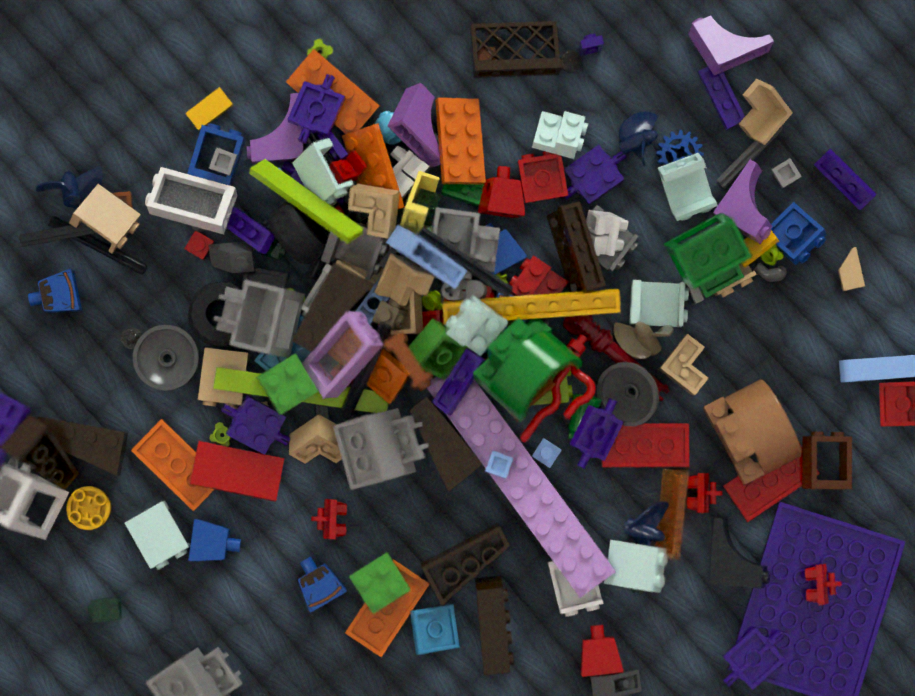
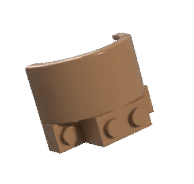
M761 379L703 407L744 486L802 455L797 436L785 411L773 391ZM730 408L733 414L728 416V409ZM755 454L758 462H754L750 456Z

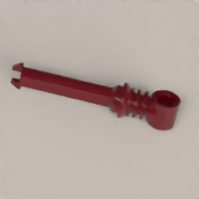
M592 315L566 316L564 319V328L571 334H583L587 337L586 342L590 341L589 344L592 351L604 352L615 363L631 362L643 367L613 341V336L610 334L611 330L600 329V324L596 325V321L592 322ZM650 373L656 382L658 392L660 393L662 390L667 394L669 392L667 384L663 385ZM659 395V401L661 402L664 398Z

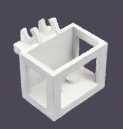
M11 456L8 463H3L0 469V524L46 540L69 492L39 475L31 473L30 467L24 463L21 468H18V460ZM37 491L56 497L41 527L29 521V517L26 516Z

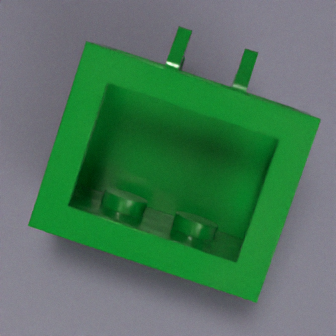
M723 213L713 216L664 243L682 281L693 289L699 287L705 298L744 278L739 264L752 258L733 218ZM719 222L718 225L708 229L707 231L697 235L696 237L686 241L685 243L681 245L677 244L678 242L688 238L689 236L699 232L700 230L710 226L711 224Z

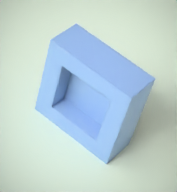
M543 438L532 457L551 468L561 449Z
M492 451L485 472L506 479L514 458Z

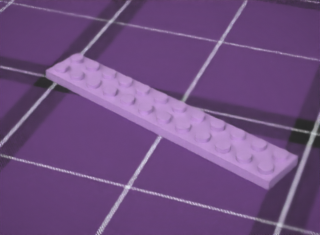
M435 377L431 380L432 385L427 387V389L434 398L446 379ZM474 380L453 414L447 415V417L485 469L492 451L514 458L506 479L493 474L490 475L581 598L616 571Z

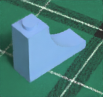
M397 225L386 241L392 248L454 289L467 272L462 266L400 225Z

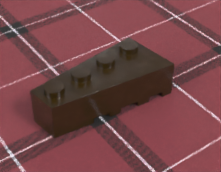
M334 263L292 342L309 351H313L341 317L353 308L374 283Z
M427 396L410 409L415 423L422 422L423 426L418 427L425 444L428 443V450L449 492L480 467L482 463Z
M30 415L0 446L2 450L64 490L79 475L48 426Z
M38 416V421L48 426L64 452L116 476H120L128 437L127 432Z
M497 523L421 563V568L440 604L443 606L455 593L457 594L464 585L476 577L482 569L494 561L510 545Z
M501 576L475 578L484 675L510 673V665H514L513 652L508 651V644H512L511 631H507L506 623H510L509 610H505L504 602H508V591L503 589Z

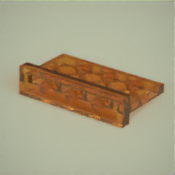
M663 469L660 501L669 503V507L657 526V529L664 533L665 539L661 542H655V547L666 548L668 558L679 560L689 471Z

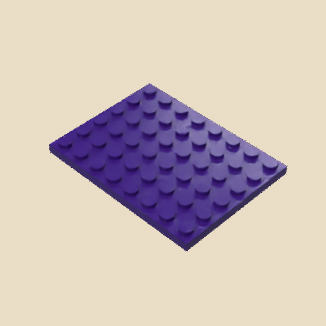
M778 502L759 564L767 566V571H770V582L766 584V588H752L735 642L736 644L754 627L767 638L773 636L778 630L785 636L775 645L778 653L785 661L763 681L809 696H859L906 541ZM818 564H827V581H829L828 573H835V581H842V586H836V595H829L828 587L829 603L825 605H818V602H810L806 599V589H817V580L806 581L805 569L816 567ZM728 665L727 669L732 671L730 665Z

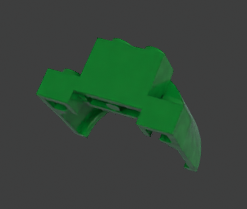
M518 318L487 346L489 358L473 372L474 380L516 419L522 421L527 417L529 405L537 392L553 375L568 366H575L578 370L583 364L577 355L552 334V329L540 318L532 319L527 324Z

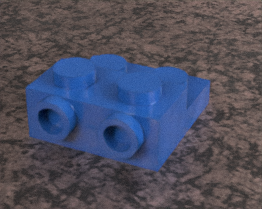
M794 202L771 223L773 226L771 230L779 239L776 246L795 265L799 262H806L810 257L809 252L814 247H821L826 241L825 229Z

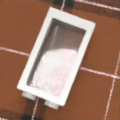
M161 167L159 173L154 175L152 186L154 187L152 192L147 194L145 200L149 214L224 234L237 198L236 188Z

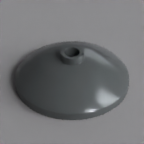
M159 325L147 330L138 339L133 351V365L137 375L145 384L158 390L168 391L182 387L192 379L199 363V352L193 338L183 329L172 325ZM167 354L172 357L168 363L164 361V357Z
M619 362L608 367L601 374L597 384V398L602 400L600 407L605 409L609 398L617 401L618 403L612 414L617 419L623 421L622 425L638 426L645 423L654 415L658 407L659 392L656 382L647 370L635 363Z

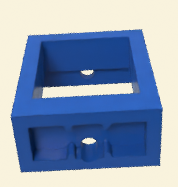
M208 123V126L202 125L187 174L232 186L245 144V138L241 136V132L229 129V132L220 130L221 127L215 124ZM207 134L236 142L233 153L238 155L231 176L226 175L224 177L197 169Z

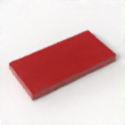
M689 423L622 425L605 461L602 460V467H689Z
M198 441L189 485L276 502L285 458Z
M802 455L745 486L739 476L723 485V488L746 522L751 521L802 486Z

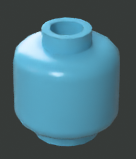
M385 111L379 115L375 124H379L385 143L390 145L396 144L401 139L387 126L394 112Z

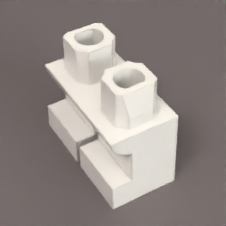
M397 146L390 155L398 161L393 167V171L403 200L412 190L418 171L427 173L430 166L421 161L410 150L407 152L405 149Z
M588 210L586 223L596 255L606 254L614 256L615 252L623 251L624 242L618 238L619 231L625 232L627 230L628 221L611 212Z

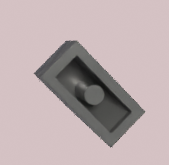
M245 241L209 244L211 266L230 273L254 271V250Z
M639 670L591 677L593 696H625L642 691Z

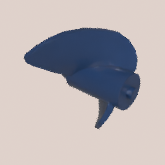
M651 112L633 114L622 123L619 130L620 149L624 154L634 152L641 159L643 166H646L644 161L645 147L651 145L658 136V133L652 130L657 120V115Z
M97 166L78 177H75L72 172L67 171L64 173L61 182H44L36 187V192L57 188L62 189L64 205L77 209L97 184L101 185L103 179L102 167Z
M665 501L657 502L645 510L637 519L629 517L623 526L625 527L624 533L635 537V542L639 545L650 546L652 541H663L665 535L661 530L657 529V526L668 509L669 503Z

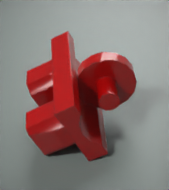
M698 473V475L687 477V488L698 489V497H687V509L696 510L697 513H709V495L710 504H716V495H723V491H716V482H710L709 491V473Z
M324 499V508H318L317 516H311V521H317V530H323L324 539H336V537L346 535V524H336V515H346L347 504L337 502L335 499Z
M818 564L816 567L805 569L806 581L817 580V589H806L807 601L818 602V605L828 604V587L829 595H836V586H842V581H835V573H828L829 581H827V564Z

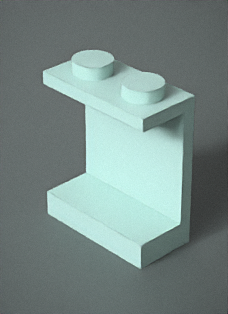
M330 138L312 143L292 163L304 187L333 206L337 203L336 199L348 193L347 190L353 183L348 181L337 184L323 157L333 147Z
M699 153L658 167L671 212L677 221L688 220L692 215L700 212H709L712 208L718 206L712 196L704 168H706L704 159Z
M632 280L629 325L643 322L649 326L671 325L672 327H682L683 322L687 323L688 310L684 309V301H688L689 288H685L684 282L678 284Z
M166 501L158 503L125 522L150 569L154 567L157 570L169 564L168 559L173 556L176 559L188 553L187 548L191 546L190 543L186 542L171 516Z
M610 540L608 562L616 572L605 579L604 584L661 593V588L665 582L663 576L664 567L668 562L667 549Z

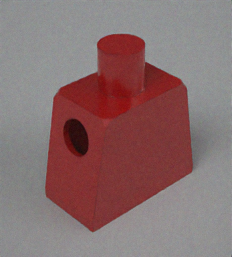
M498 166L497 177L486 179V183L483 185L478 213L508 218L525 216L522 182L510 179V167Z
M603 625L590 626L591 639L582 640L581 676L624 672L614 637L604 636Z

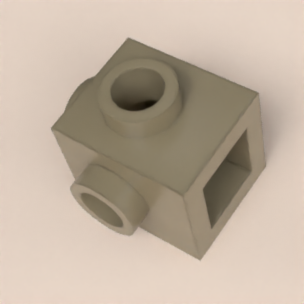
M392 299L389 302L381 301L372 321L378 324L386 322L392 326V330H400L405 323L408 311L401 308V305Z

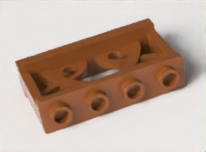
M402 331L383 343L391 355L395 353L414 381L411 384L414 391L419 389L422 392L432 385L431 380L433 377L431 373L425 374L406 346L408 340Z

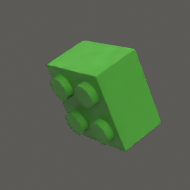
M434 319L426 325L408 347L423 371L430 372L444 380L450 375L460 357L468 348L447 335L446 326Z
M296 354L291 355L256 377L279 415L318 392Z
M388 552L349 576L372 614L411 590Z

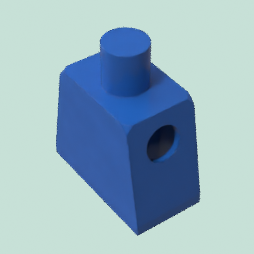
M492 223L485 225L487 227H494ZM506 229L499 233L494 275L502 273L527 258L526 253Z
M194 519L189 561L225 560L227 551L240 552L241 539L229 538L230 528L201 519Z

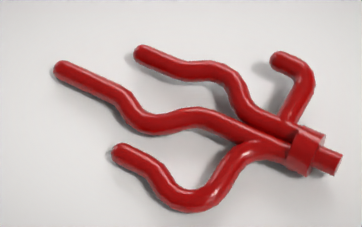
M580 334L577 339L572 338L566 347L580 357L586 349L584 343L587 337ZM568 366L560 370L553 379L555 386L551 388L552 403L539 410L521 434L520 440L527 442L541 421L559 408L561 403L560 385L569 371L586 385L587 391L570 403L563 414L566 419L571 418L579 406L593 398L596 387L594 381L580 369L577 370L575 366Z

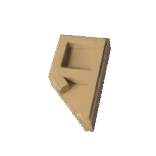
M856 247L850 250L848 256L838 269L842 291L865 286Z

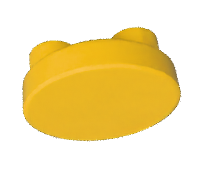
M92 486L81 487L75 490L67 502L68 519L76 527L83 530H94L106 523L111 513V503L108 496L101 489Z

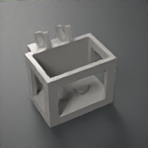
M436 208L433 233L494 273L500 228L479 226L480 213ZM467 271L461 280H471L472 274Z
M248 280L244 281L243 290L226 287L225 294H220L219 299L225 300L222 317H214V320L218 321L216 330L232 333L230 345L288 358L291 355L294 343L292 339L296 334L305 294Z
M397 408L333 426L350 489L353 490L416 472L413 461L425 458L422 449L429 448L428 443L418 446L414 429L422 427V422L415 423L413 415L401 418Z
M197 647L146 682L155 696H230L229 693L243 684L238 677L241 674L240 671L232 672L224 660L229 656L228 653L225 652L223 654L219 647L205 656Z

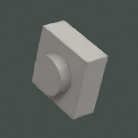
M216 147L209 169L231 176L238 155Z
M791 158L771 169L781 188L802 177Z
M686 284L694 303L702 302L704 299L700 288L693 289Z

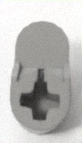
M461 280L455 289L444 283L441 292L444 298L451 301L469 300L473 295L478 299H484L487 295V287L484 283L477 280Z

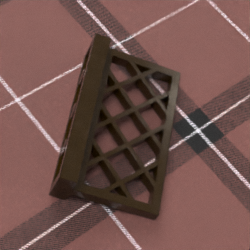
M557 21L480 23L470 25L473 78L559 75L562 69V62L559 54ZM523 28H527L533 33L527 41L517 34ZM542 28H552V36L548 40L539 33ZM500 29H506L511 33L506 41H503L496 35ZM476 30H485L490 36L482 42L476 37ZM535 36L544 43L538 51L529 44ZM492 37L501 44L495 52L486 45ZM513 37L523 44L517 51L507 44ZM525 46L534 53L531 59H524L519 54ZM548 46L554 51V58H546L540 52ZM504 47L513 54L509 60H503L497 55ZM482 48L492 55L488 60L478 61V52Z
M580 201L557 208L558 210L547 215L546 217L564 275L568 281L569 291L586 292L606 286Z

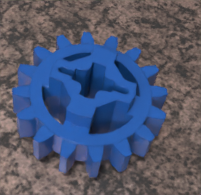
M679 130L678 135L671 131L670 138L664 136L662 139L665 143L658 144L661 151H657L656 155L661 156L657 163L669 164L665 153L670 156L672 162L680 160L677 158V153H675L679 149L683 150L682 154L685 157L693 155L689 151L688 144L693 148L694 154L699 153L702 157L704 153L698 151L702 144L696 145L695 142L698 137L696 136L691 139V132H688L685 136L682 130ZM675 140H681L680 144L670 145Z

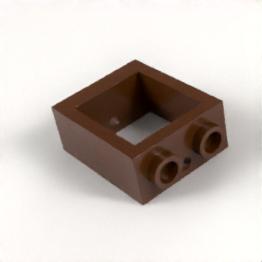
M811 432V436H802V489H852L851 436H844V432H831V436H824V432ZM817 442H839V480H817Z

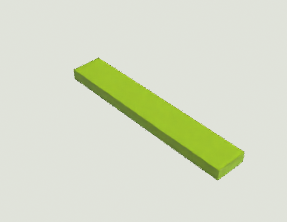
M266 159L250 168L249 174L347 244L363 234L362 227Z

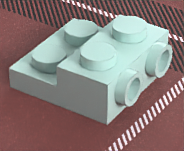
M542 111L532 148L574 159L576 151L581 152L584 139L580 138V136H585L588 123H584L585 116L564 111L562 117Z
M473 295L469 300L465 299L459 307L460 311L456 316L452 315L445 324L446 334L462 346L466 345L481 356L487 349V346L505 328L508 321Z

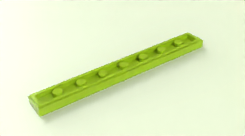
M216 367L213 389L268 397L256 379L260 373ZM346 387L337 398H323L318 391L302 402L341 408L351 387ZM364 389L355 410L380 413L387 411L388 403L376 392Z

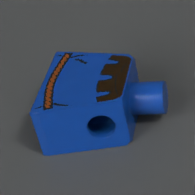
M72 269L38 281L39 291L28 294L30 306L42 304L44 312L47 313L82 311L75 272Z
M311 557L300 562L306 575L299 578L298 582L310 613L348 591L326 563L317 568Z

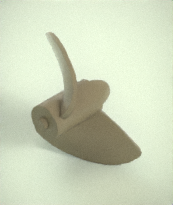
M617 322L614 324L616 341L628 355L636 359H646L649 356L658 354L662 349V345L657 337L669 336L674 332V328L671 325H665L657 332H653L650 326L643 322H637L635 327Z

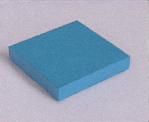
M453 604L410 611L416 655L460 648Z

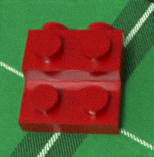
M545 151L543 156L534 157V154L522 155V159L517 161L525 204L568 196L561 155Z
M533 255L530 260L528 258L524 260L519 268L522 270L519 277L514 275L509 285L513 287L511 295L526 296L561 293L568 281L550 270L551 267Z
M915 382L879 383L880 427L915 426Z

